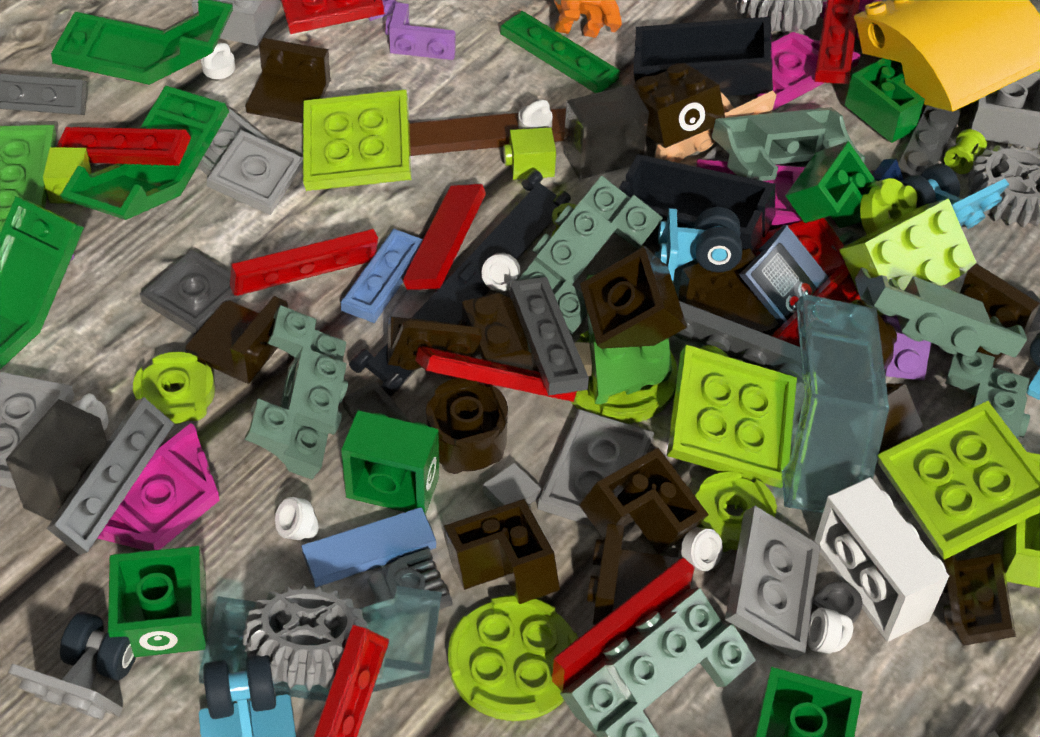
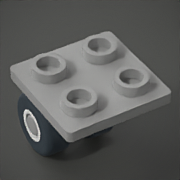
M82 611L70 620L61 639L60 658L64 663L73 666L62 680L16 664H11L8 673L22 680L19 685L20 689L35 694V697L58 706L64 703L76 708V711L103 720L105 713L119 717L123 708L100 693L90 690L97 672L104 677L121 680L131 670L136 657L132 653L128 637L110 638L108 632H104V623L101 617Z

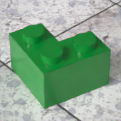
M882 58L852 74L845 106L893 143L915 131L925 99L905 84L901 62Z
M847 141L816 152L785 196L804 223L831 216L837 226L843 228L862 222L860 213L861 200L864 194L870 192L872 187L868 186L876 182V180L850 142Z

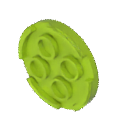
M589 330L581 334L580 339L576 342L590 343ZM670 351L673 371L669 380L656 385H645L641 390L628 395L625 391L609 396L608 401L603 404H595L591 373L588 381V390L577 391L574 402L571 403L577 409L626 424L647 420L660 413L669 404L675 393L678 375L675 358Z
M515 595L492 598L490 603L482 605L465 617L463 616L452 632L448 647V668L452 683L465 702L477 711L492 718L505 721H525L541 717L555 710L564 702L560 694L562 691L552 682L553 661L557 654L578 639L577 633L572 630L562 616L555 612V607L544 601L533 599L519 604Z

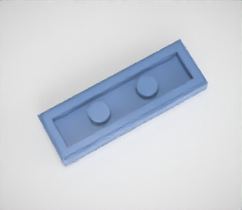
M393 229L342 299L341 311L375 323L402 285L403 278L423 239Z
M420 507L301 545L316 588L395 562L399 558L428 548L429 550L435 549L436 539L423 509Z

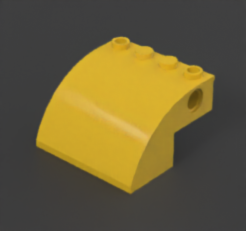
M887 0L885 2H872L865 6V11L854 15L862 54L901 62L905 84L925 99L924 105L954 112L1040 70V14L1029 0Z

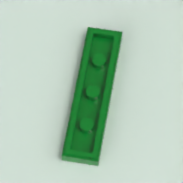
M521 11L501 25L500 34L597 95L619 79V69L562 34L555 32V30L524 11Z

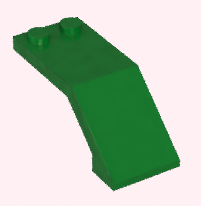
M199 0V13L164 31L74 12L51 52L52 64L150 85L212 54L233 11V5L213 0Z
M165 85L140 128L186 129L191 139L180 165L114 164L91 174H88L84 167L78 166L60 196L64 200L124 220L181 196L229 113L226 104Z
M15 196L0 232V370L41 332L84 229L83 226Z

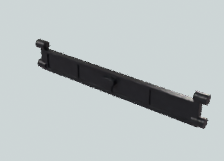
M532 170L522 181L523 188L530 191L527 196L411 319L459 324L462 321V301L483 297L490 291V288L482 279L481 271L485 261L496 253L510 254L518 260L553 222V210L561 204L569 203L571 196L566 191H560L557 195L540 183L543 180L542 174L538 170ZM388 343L375 357L366 349H361L349 362V366L354 372L361 373L367 368L384 381L380 386V390L387 397H391L416 371L405 370L400 366L388 365Z

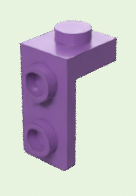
M396 2L393 15H388L386 19L385 32L386 35H389L390 53L454 60L456 54L455 31L411 26L409 4Z
M882 315L883 321L890 324L897 333L893 359L884 370L885 376L925 380L931 342L925 340L918 342L908 338L901 331L897 315Z

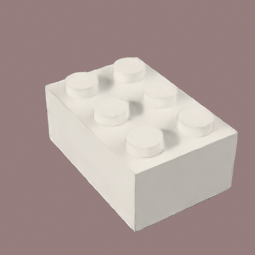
M871 477L828 496L814 542L820 545L821 555L839 579L858 590L862 597L863 611L884 639L889 642L929 622L949 575L942 561L937 556L932 555L920 540L915 527L903 519L893 506L890 496L885 491L880 490Z

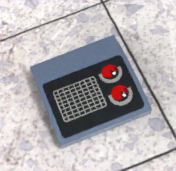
M783 225L758 249L760 254L739 273L740 277L766 309L775 317L780 326L829 278L788 225Z

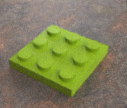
M406 89L304 100L303 183L306 191L412 180L409 104Z
M685 345L680 352L667 456L721 472L734 471L743 473L742 478L753 481L758 479L764 484L782 488L788 482L797 377Z
M989 401L979 404L877 455L878 464L943 560L1040 513V469Z

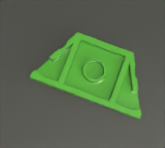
M587 311L595 404L606 403L609 396L623 391L628 395L641 390L645 385H656L669 380L673 371L669 338L655 346L601 349L597 346Z

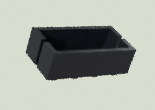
M758 17L636 27L633 67L635 84L643 77L656 76L667 71L672 65L686 63L718 83L720 91L724 96L768 93L773 90L771 18Z
M637 154L626 174V181H622L618 188L630 198L633 195L639 198L663 217L661 221L667 222L669 208L677 209V227L695 229L697 217L707 209L722 207L731 210L736 214L740 222L742 251L750 248L755 257L762 245V237L765 238L775 217L774 183ZM660 223L645 241L658 244Z

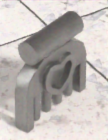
M429 548L399 558L389 566L386 578L383 572L380 571L369 575L367 580L385 621L396 619L400 616V611L409 616H423L452 605V598L450 594L446 595V588L422 595L423 592L443 584L442 579L425 583V580L438 576L439 572L436 569L422 574L419 573V571L431 568L435 564L431 560Z

